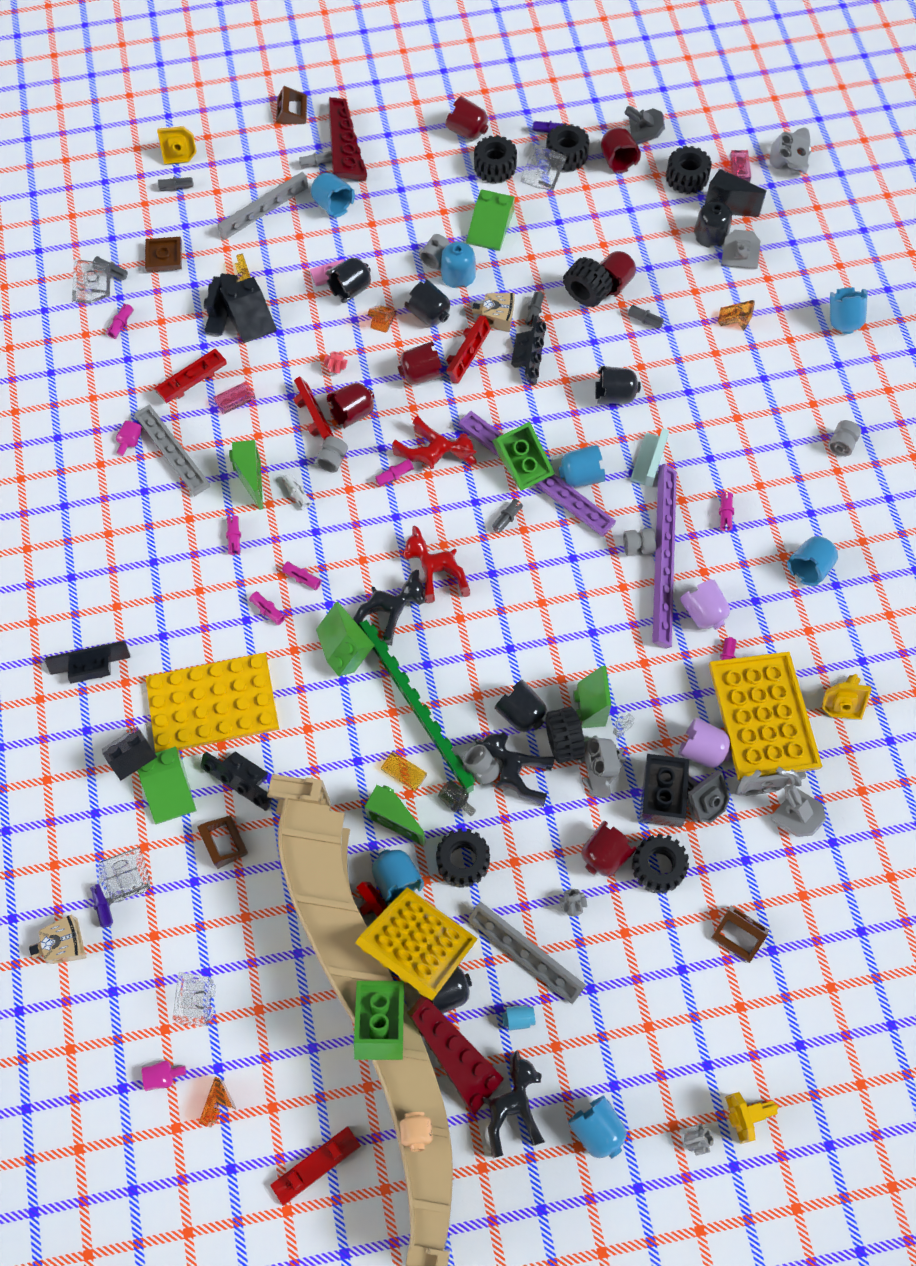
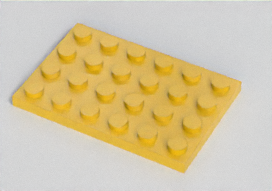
M790 651L711 661L708 666L725 732L730 739V751L738 781H741L744 776L749 777L753 775L756 770L761 771L760 777L778 775L776 773L778 767L786 771L793 769L796 773L820 770L823 767Z
M266 652L145 677L155 753L172 747H176L179 751L280 730Z
M407 887L359 936L355 944L363 952L377 959L383 967L396 973L402 981L416 988L422 996L433 1000L478 938Z

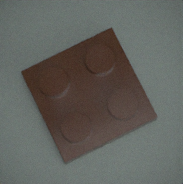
M181 236L145 239V269L147 272L182 269Z

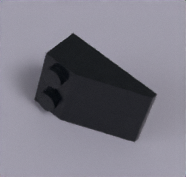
M719 169L709 183L705 204L712 201H720L730 208L732 215L759 217L767 190Z
M254 276L220 288L221 302L243 343L277 331L263 293Z
M138 726L102 748V754L120 781L157 758V755Z
M647 753L639 822L682 828L686 820L690 759Z

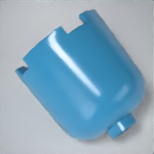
M329 172L322 173L312 183V198L329 215L335 218L348 212L346 209L350 203H354V190L335 174Z
M464 242L450 243L442 251L441 275L443 282L447 286L456 288V286L464 285V287H467L475 280V254L473 249Z
M855 287L836 289L835 294L830 292V321L835 329L842 331L843 334H851L865 324L868 291L862 289L860 292L855 291Z
M592 445L567 452L562 457L561 466L558 467L560 478H564L565 482L571 487L605 482V469H600L599 461L603 459L599 447Z
M821 536L811 537L791 555L787 561L788 569L792 576L796 574L802 579L800 581L802 584L817 586L835 566L838 560V551L835 545L827 538Z
M386 849L379 853V857L372 865V875L385 904L392 903L407 887L413 892L416 889L419 892L422 890L424 881L406 852Z
M603 1095L590 1102L589 1104L592 1108L585 1113L579 1110L568 1120V1124L591 1156L605 1158L609 1155L612 1159L622 1152L620 1147L625 1142L627 1134L624 1124L609 1100Z

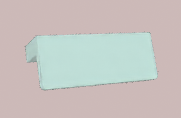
M662 428L660 436L645 433L630 479L632 482L649 487L653 486L670 430Z

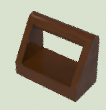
M283 86L277 97L276 122L282 125L306 124L308 96ZM289 101H301L300 115L289 111Z
M231 815L197 826L213 864L217 869L248 854ZM226 824L238 851L221 856L211 831Z
M731 905L711 938L750 963L768 936L769 929ZM728 920L758 939L750 953L720 934Z

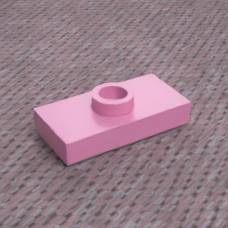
M344 259L310 269L315 286L326 284L327 280H329V276L325 274L326 271L342 263Z

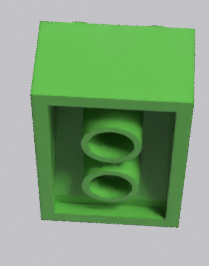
M481 189L474 208L466 244L500 251L514 213L515 197Z
M531 422L492 440L500 459L520 491L555 474Z
M255 440L232 442L229 458L230 462H232L233 471H237L240 481L261 510L263 509L261 459Z
M335 602L316 629L326 661L338 676L354 673L375 646L339 602Z
M606 666L599 667L579 681L577 689L573 690L574 702H578L579 708L576 709L582 728L606 726L611 709Z
M176 747L155 753L157 758L138 769L140 781L156 825L197 811L182 756Z
M376 785L364 807L367 818L424 846L426 841L423 829L394 793L395 791L386 785H383V787Z
M357 981L354 1060H403L404 981Z

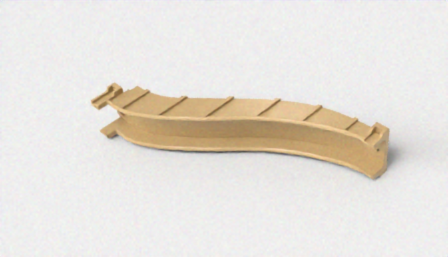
M272 774L267 797L279 799L276 814L281 815L278 828V849L289 894L298 918L331 986L355 1025L357 981L394 980L388 968L383 967L377 959L363 952L355 944L359 936L367 929V926L354 902L349 884L347 862L350 829L343 828L345 813L330 811L332 804L323 780ZM404 1002L403 1060H372L391 1112L404 1167L410 1213V1241L406 1266H448L450 1248H446L453 1185L450 1131L444 1102L430 1058L418 1029L407 1014L409 1009ZM424 1112L425 1116L429 1117L432 1121L433 1140L429 1145L425 1146L424 1151L411 1152L410 1147L401 1144L400 1122L407 1113Z

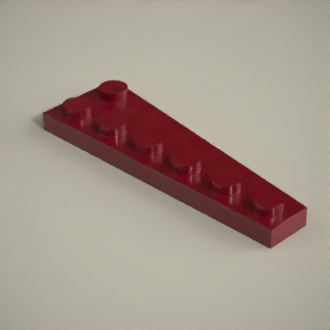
M329 97L332 174L339 178L366 181L367 171L360 155L361 150L357 144V136L353 131L354 126L350 118L346 99Z
M421 996L407 1014L425 1039L429 1049L438 1059L437 1061L447 1073L451 1083L456 1087L467 1108L475 1115L484 1104L483 1098H489L504 1078L427 997Z

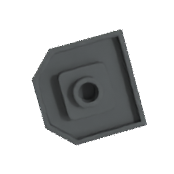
M632 106L626 107L624 113L629 117L631 135L637 144L658 138L664 131L663 112L654 108L646 111L642 109L639 112Z
M717 770L700 783L691 776H688V797L695 818L711 823L726 811L730 799L723 773Z

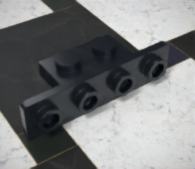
M221 273L220 277L213 276L212 283H209L208 297L204 299V309H206L208 314L204 330L206 334L223 335L228 313L221 302L220 288L238 282L237 275Z
M539 315L534 316L531 331L516 334L511 365L514 368L526 366L525 377L532 385H537L544 336L547 330L546 323Z
M119 641L45 658V663L51 675L68 671V680L72 684L111 675V662L130 658V652L126 641Z
M236 751L223 762L208 752L203 754L200 767L205 772L211 774L223 784H226L238 794L253 802L256 806L265 811L269 809L272 798L267 797L268 792L259 787L267 779L268 772Z

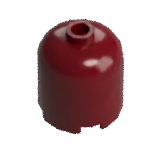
M460 96L454 102L453 106H455L452 114H448L445 126L468 140H476L481 135H485L489 128L487 125L488 115L484 109Z
M616 127L604 134L600 145L609 168L614 173L627 172L628 168L633 164L635 166L638 164L641 158V151L628 130Z
M622 251L610 253L599 263L608 271L612 279V289L606 295L607 297L609 295L616 297L634 278L636 273V265L633 258Z
M433 341L406 350L401 354L400 365L397 368L400 377L404 376L408 383L417 385L444 376L443 373H439V369L442 366L437 350H432V346H434Z
M352 383L327 395V403L331 402L332 405L330 412L338 425L343 424L344 429L367 417L374 408V394L372 390L361 383Z
M606 821L599 825L585 843L581 852L582 858L586 862L585 868L594 876L596 873L606 877L612 876L637 849L635 845L630 847L627 844L630 840L614 826L611 829L606 827L608 825Z

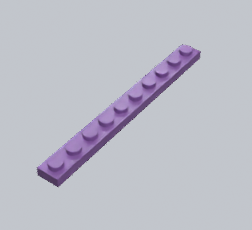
M473 411L467 413L458 422V426L499 457L492 440L503 434ZM555 474L534 484L602 537L616 523V520Z
M663 464L658 466L652 642L666 649L672 647L677 471Z

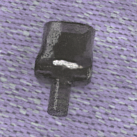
M452 780L448 781L439 792L438 797L453 812H459L463 809L469 816L476 812L467 802L469 793Z

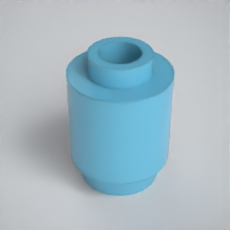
M533 1006L506 1007V1012L502 1013L504 1027L508 1026L509 1031L527 1029L532 1025H536Z

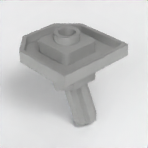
M734 230L724 239L721 266L757 269L760 239L753 231Z
M794 784L785 786L784 790L787 798L771 815V820L796 837L813 836L826 821L823 804L796 788Z

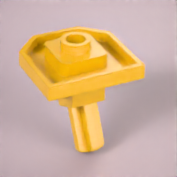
M184 126L157 128L164 164L190 162L197 152L194 134Z
M849 675L846 682L843 681V683H838L826 690L822 709L830 717L862 720L872 691L871 686L859 685L861 679L858 675Z
M740 1092L725 1096L730 1111L729 1120L732 1127L736 1129L740 1144L756 1140L753 1123L766 1120V1118L778 1114L777 1109L779 1107L777 1104L775 1105L774 1101L747 1106Z

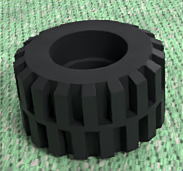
M563 124L562 126H556V129L552 128L546 139V159L549 164H552L551 167L558 168L559 171L565 170V172H568V170L575 171L576 168L580 169L586 163L589 151V136L584 129H580V126H574V124Z
M491 135L489 138L485 137L477 143V146L474 148V171L478 177H481V180H487L488 183L505 182V179L509 180L511 175L515 174L517 149L510 139L507 140L506 137H500V135H496V137Z
M683 146V148H677L668 159L666 182H668L670 187H673L674 191L678 190L682 194L683 192L686 194L693 192L695 194L698 190H703L710 176L712 166L710 156L707 155V152L701 151L699 147Z
M587 257L576 260L563 276V284L568 294L575 301L586 307L597 306L611 291L613 285L608 271L599 262Z
M567 707L547 712L545 717L546 731L552 754L555 756L557 763L584 758V735L575 709Z
M462 828L457 829L458 832L454 833L452 830L449 832V836L444 835L442 842L438 843L436 851L438 871L446 882L450 881V885L455 886V884H458L461 888H464V885L471 887L473 883L477 882L478 884L481 878L486 876L490 866V849L486 845L484 837L480 838L478 832L471 833V829L462 831ZM459 848H467L474 852L476 861L468 868H458L451 863V854Z
M658 834L657 837H654V835L649 836L648 840L644 839L636 849L632 859L634 878L639 879L637 883L640 886L642 884L646 886L644 889L647 891L652 889L653 893L657 894L659 891H662V894L667 893L668 890L673 891L681 884L687 874L689 856L684 853L685 847L678 845L680 841L677 839L675 841L671 840L672 836L667 835L666 838H663V834ZM653 854L665 855L671 861L672 871L668 874L654 872L648 864L649 856Z

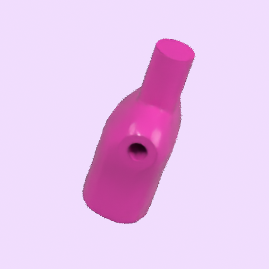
M124 421L122 428L116 435V441L120 444L116 452L118 455L124 456L128 447L137 446L139 436L143 430L139 424L132 421Z
M162 1061L142 1067L144 1090L150 1091L171 1087L173 1077L187 1074L185 1065L172 1068L170 1062Z

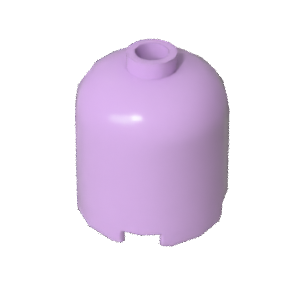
M712 579L697 585L698 590L692 594L688 591L680 598L683 606L701 629L713 627L714 630L721 628L725 625L724 620L730 614L727 600L716 581Z
M699 718L693 719L686 731L689 737L686 743H681L678 754L709 768L718 767L724 760L728 761L731 756L728 734Z

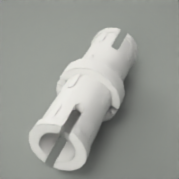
M292 474L285 475L282 482L288 488L290 496L298 502L301 509L309 508L312 501L305 494L303 486L297 483Z

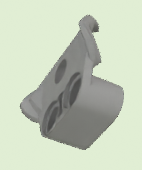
M800 128L794 133H781L771 146L770 164L774 168L780 169L787 163L789 168L800 170L803 174H806L809 168L808 156L811 153L809 130L807 128ZM797 149L801 150L804 156L799 155Z
M595 735L585 741L584 758L578 759L577 762L581 764L585 761L589 778H583L582 782L588 787L589 793L599 798H607L611 795L609 784L620 772V763L614 742L611 739L598 738Z
M778 767L776 770L778 775L760 777L761 771L756 770L753 775L742 778L735 793L740 795L742 792L745 796L772 793L781 790L786 785L802 786L799 775L793 769L786 771Z

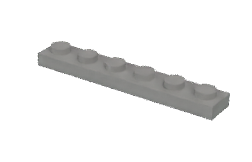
M302 171L293 176L288 181L280 184L272 191L217 224L220 236L224 240L228 239L307 189L306 174Z
M150 404L134 413L137 421L194 497L211 487L208 480Z
M481 901L476 905L467 921L571 1004L576 1001L586 987L582 981Z

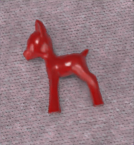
M416 416L413 420L415 425L413 430L431 443L428 446L415 449L406 447L398 440H394L392 443L393 455L409 459L412 462L425 463L431 469H434V465L446 452L453 453L470 465L477 463L476 458L473 456L477 451L474 450L472 441L468 438L467 434L461 433L455 441L451 442L443 435L431 429L419 416Z
M414 525L412 527V535L406 541L405 551L402 553V556L406 560L411 558H419L421 560L422 569L425 574V602L433 603L435 601L433 573L443 570L457 578L463 597L470 596V588L464 570L457 565L455 560L457 549H453L450 552L444 551L429 554L426 541L422 537L420 529Z

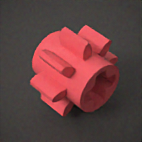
M331 351L330 355L325 356L324 365L328 366V371L340 373L341 370L346 369L348 360L344 359V354Z

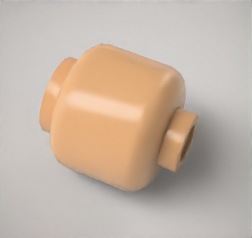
M424 1112L405 1114V1118L400 1122L401 1144L410 1147L411 1152L424 1151L425 1146L432 1142V1121L429 1117L425 1116Z

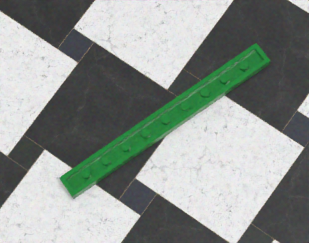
M367 619L360 623V628L375 645L372 649L465 793L469 794L474 791L473 783L475 780L469 771L466 772L462 767L464 763L458 754L454 755L451 750L453 746L447 737L443 738L441 735L442 729L437 721L433 722L430 718L431 712L426 704L422 705L419 701L421 697L415 688L412 689L408 684L410 680L406 673L400 672L398 668L400 665L394 655L391 657L387 652L389 648L384 640L380 641L377 635L379 633L375 625H370Z

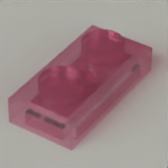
M731 150L732 174L750 182L751 170L748 150Z
M247 381L213 397L223 415L256 399Z

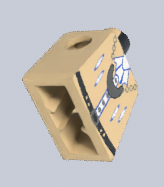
M487 293L484 304L473 303L472 313L486 316L491 328L510 332L515 293Z
M72 914L39 931L40 942L29 946L32 958L43 955L44 960L49 964L86 958L78 918Z

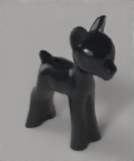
M419 570L412 571L408 580L403 585L401 593L397 596L377 590L374 586L371 587L373 594L367 603L360 605L353 617L357 625L360 627V623L369 614L380 610L389 613L390 616L383 634V640L387 645H392L395 627L406 602L411 601L418 605H422L425 602L423 597L424 588L419 581Z
M504 732L490 734L483 740L475 738V745H484L493 758H499L503 762L500 781L495 787L504 786L516 791L519 797L544 807L547 793L528 788L519 774L522 766L552 771L555 756H531L508 751L505 747L508 735Z
M518 1050L512 1053L510 1057V1075L514 1085L512 1092L492 1099L483 1098L484 1103L489 1105L491 1116L488 1135L492 1158L503 1156L499 1129L507 1115H521L532 1146L545 1142L533 1119L526 1094V1087L532 1083H540L542 1074L536 1071L531 1062L522 1059Z

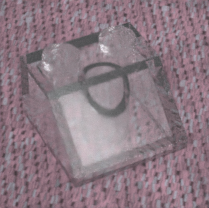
M535 143L520 182L538 189L554 190L567 156Z
M74 259L72 302L91 304L110 296L111 263Z
M140 847L99 862V885L108 905L114 902H122L127 897L135 894L140 895L151 889L150 877Z
M178 972L172 1020L181 1025L188 1026L209 1025V1021H212L214 1009L211 1007V999L216 995V984H213L214 981L210 977Z

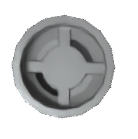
M434 234L419 253L421 261L430 268H438L441 264L442 251L450 244L448 239L440 234Z
M849 420L840 421L828 443L829 450L839 456L846 457L851 455L862 431L860 426Z
M329 436L325 439L322 445L323 448L318 453L315 462L323 470L334 473L338 471L342 459L348 451V446L341 439Z
M652 528L640 529L639 532L636 530L624 531L623 543L626 556L638 555L639 552L643 554L655 553L656 542Z
M484 745L472 746L463 756L464 765L472 772L478 783L488 784L498 777L501 768Z

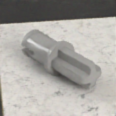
M331 151L319 154L314 152L313 155L299 157L301 169L315 165L318 167L319 164L332 161Z

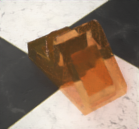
M750 300L721 307L718 318L719 325L725 326L738 323L744 331L752 318L755 301Z
M382 305L369 308L368 316L372 317L370 327L384 333L388 332L397 310Z
M218 1077L214 1078L198 1124L210 1128L213 1123L216 1124L220 1115L219 1104L236 1110L224 1080Z

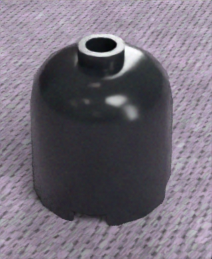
M712 201L702 206L694 228L696 241L702 246L710 248V245H718L720 247L724 244L725 237L729 235L732 212L725 203Z
M349 258L325 273L329 276L327 284L334 296L339 295L342 298V303H346L360 294L371 283V269L369 265L358 258Z
M428 279L425 280V283L420 281L411 290L409 295L412 297L409 302L405 301L404 307L428 326H435L441 322L444 323L449 318L450 300Z
M600 366L598 368L597 374H600L599 382H595V399H599L597 404H629L635 399L636 394L640 392L641 383L638 382L635 372L631 369Z
M522 679L512 687L514 691L508 697L505 694L494 707L516 730L520 732H528L533 728L538 730L545 722L543 717L546 715L547 708L543 700Z
M457 967L435 998L430 1000L442 1014L456 1009L467 1002L470 995L469 987L472 986L469 974H464L462 969Z

